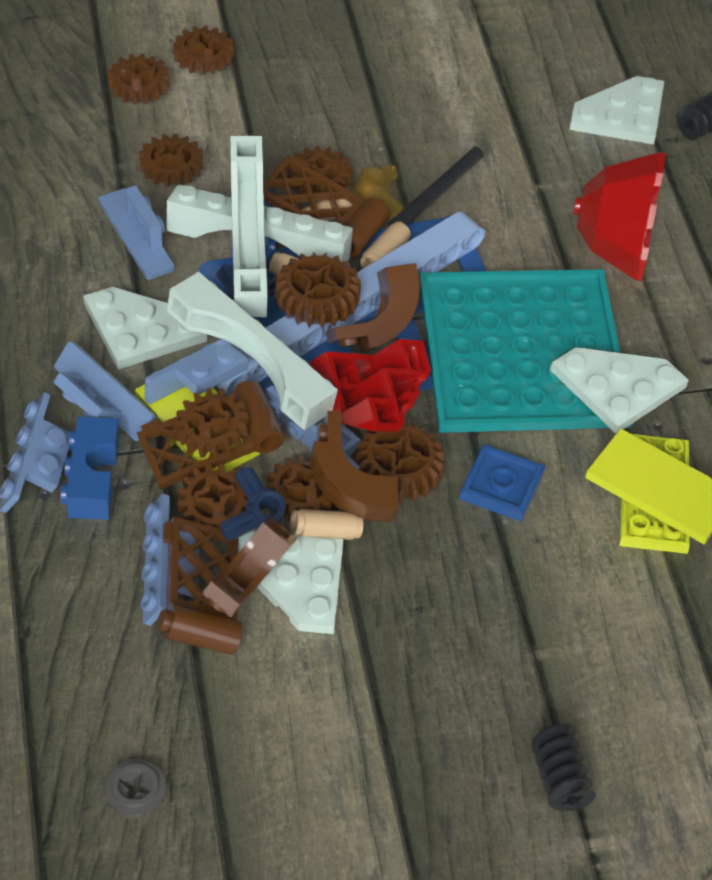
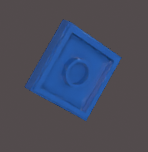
M483 444L460 491L459 499L522 522L544 475L546 466Z

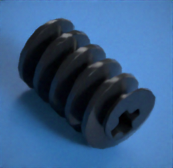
M712 92L679 109L677 124L679 130L687 139L697 140L698 137H703L707 133L712 132Z
M558 724L546 728L538 733L531 743L532 751L536 755V764L540 768V777L544 781V791L548 794V804L558 811L579 810L593 802L596 797L595 792L589 791L592 787V780L586 776L588 768L587 765L582 763L584 755L583 752L577 750L580 747V743L574 737L576 731L575 727L571 724Z

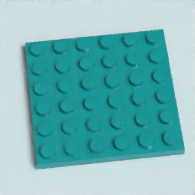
M604 269L420 272L419 287L438 433L609 428L550 370L553 361L576 347L621 353ZM633 423L626 428H632Z

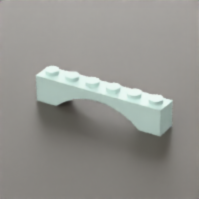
M230 136L234 301L251 317H267L262 136Z
M178 184L167 200L166 231L196 238L210 232L232 230L231 197ZM263 206L264 236L287 246L299 256L301 253L307 257L311 256L313 251L316 255L323 256L327 252L330 258L339 255L341 262L349 261L353 234L352 227L344 226L337 222L312 218L309 215L284 211L277 207Z
M197 272L170 289L167 312L189 331L205 333L223 339L253 357L265 369L273 381L279 396L281 411L304 431L324 418L327 411H333L338 392L333 384L311 368L304 359H301L291 351L282 340L277 339L258 320L251 317L236 301L231 300L218 289L215 283L209 281L200 272Z

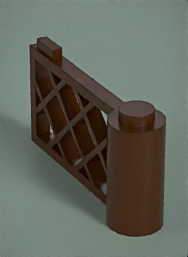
M287 155L263 183V201L284 211L309 215L320 220L325 217H335L337 223L352 227L350 258L358 257L390 216L385 202L375 197L364 199L310 168L311 164L300 157L295 156L293 158ZM289 167L298 172L300 177L286 178L285 171ZM310 185H320L325 188L326 192L312 193ZM290 186H303L306 194L292 195ZM283 187L285 195L276 196L268 190L270 188ZM344 199L353 205L351 207L338 208L336 200ZM329 200L331 209L318 210L315 201ZM309 202L311 210L302 211L295 206V203Z
M243 381L237 384L232 393L236 394L238 402L243 401L245 403L250 424L247 425L248 436H240L244 444L232 448L230 454L220 450L218 458H214L211 452L208 459L197 461L191 459L194 452L189 453L188 449L184 457L170 453L175 441H180L175 428V422L178 421L177 417L162 423L160 419L141 426L142 431L137 432V436L160 490L183 481L184 477H193L194 468L203 473L205 472L206 464L210 463L213 469L220 464L228 463L255 451L258 453L272 452L284 443L286 436L260 383L256 381ZM159 435L168 438L162 450L149 446L147 440ZM166 459L180 463L175 472L162 476L160 469Z
M173 516L170 522L166 521L163 525V542L169 544L166 609H162L159 614L157 629L161 631L163 639L233 655L239 647L243 629L241 620H237L238 610L231 618L227 614L216 610L193 580L202 576L209 584L215 578L210 569L218 565L223 571L238 554V538L228 541L224 538L219 528ZM179 531L190 533L197 542L188 546L179 536ZM218 540L227 543V552L221 555L210 541ZM202 547L213 561L204 565L194 551ZM184 557L196 569L190 575H187L179 565V560ZM185 586L196 600L188 602L177 599L178 589Z

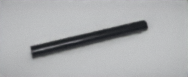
M476 146L471 148L388 222V227L395 222H402L406 226L410 224L478 163L484 156L483 151Z

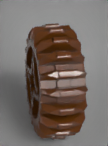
M313 251L311 256L307 257L301 253L298 260L290 258L288 265H282L280 273L277 274L275 279V297L279 310L284 311L287 319L294 318L297 325L307 322L309 328L313 324H319L323 329L326 323H330L335 327L338 320L346 322L347 317L350 314H354L356 306L360 301L361 282L356 269L350 267L349 261L341 262L339 255L330 258L327 252L323 256H319Z
M413 421L408 426L403 425L401 430L397 432L371 431V433H364L362 442H359L356 448L357 456H355V463L359 466L360 471L371 475L397 476L398 501L400 504H402L405 498H409L414 503L418 495L426 498L430 490H436L439 481H441L444 475L445 457L442 443L436 442L435 433L427 434L425 426L419 429L414 428Z

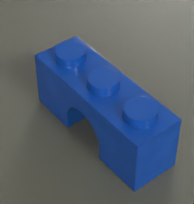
M78 417L76 430H70L69 450H73L72 456H66L65 476L69 478L68 484L62 483L61 504L67 505L68 518L110 519L113 496L111 472L93 469L101 465L117 466L120 443L118 418Z

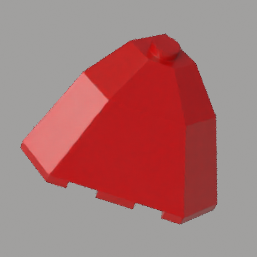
M662 152L605 167L584 185L582 197H576L573 214L579 215L577 229L589 249L629 277L641 282L647 262L651 229H653L657 209L656 203L664 171L666 153Z
M399 339L375 355L326 351L308 363L311 368L324 379L329 380L338 390L333 411H341V424L380 432H397L401 430L405 422L403 418L406 412L413 407L420 393L419 387L422 381L426 380L431 372L423 341Z

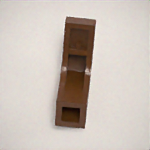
M416 263L386 267L377 272L381 299L375 316L366 323L334 327L326 331L328 344L339 343V348L358 345L359 341L360 351L362 352L385 344L399 335L412 319L419 299V276Z
M327 411L324 423L318 424L317 441H314L310 453L312 473L319 488L333 504L347 513L371 521L393 522L399 508L397 476L371 475L355 468L346 458L342 448L341 411Z
M270 516L261 524L227 567L209 583L203 591V595L216 610L227 614L231 618L298 538Z

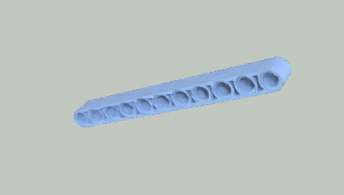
M457 212L357 272L361 282L360 301L356 306L354 314H350L346 322L338 320L335 327L353 325L379 308L381 295L377 272L386 267L416 263L418 276L420 272H438L478 247L484 239L485 230L465 213ZM286 316L266 327L277 339L282 340L299 357L327 341L326 331L334 328L330 323H326L323 329L319 324H313L309 328L307 322L297 325L294 318L287 319ZM237 346L235 348L249 359L248 369L216 386L219 390L224 389L226 396L231 395L236 385L240 382L256 381L259 383L269 377L265 369L253 357Z

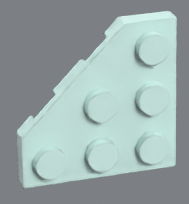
M636 76L575 102L569 130L654 144L664 81Z
M110 287L83 296L84 305L118 370L207 341V334L189 331L167 312L168 303L116 287Z
M577 347L553 361L550 369L615 434L620 429H625L685 389L689 381L667 359Z
M251 531L239 537L238 553L256 531ZM294 535L298 539L262 581L258 589L275 607L279 606L289 616V621L298 631L334 634L344 539L299 537Z

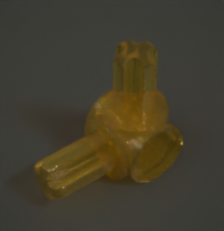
M386 165L378 169L367 166L360 173L351 191L364 199L369 197L381 199L387 205L390 217L393 219L404 209V206L387 192L388 184L398 178L397 167Z

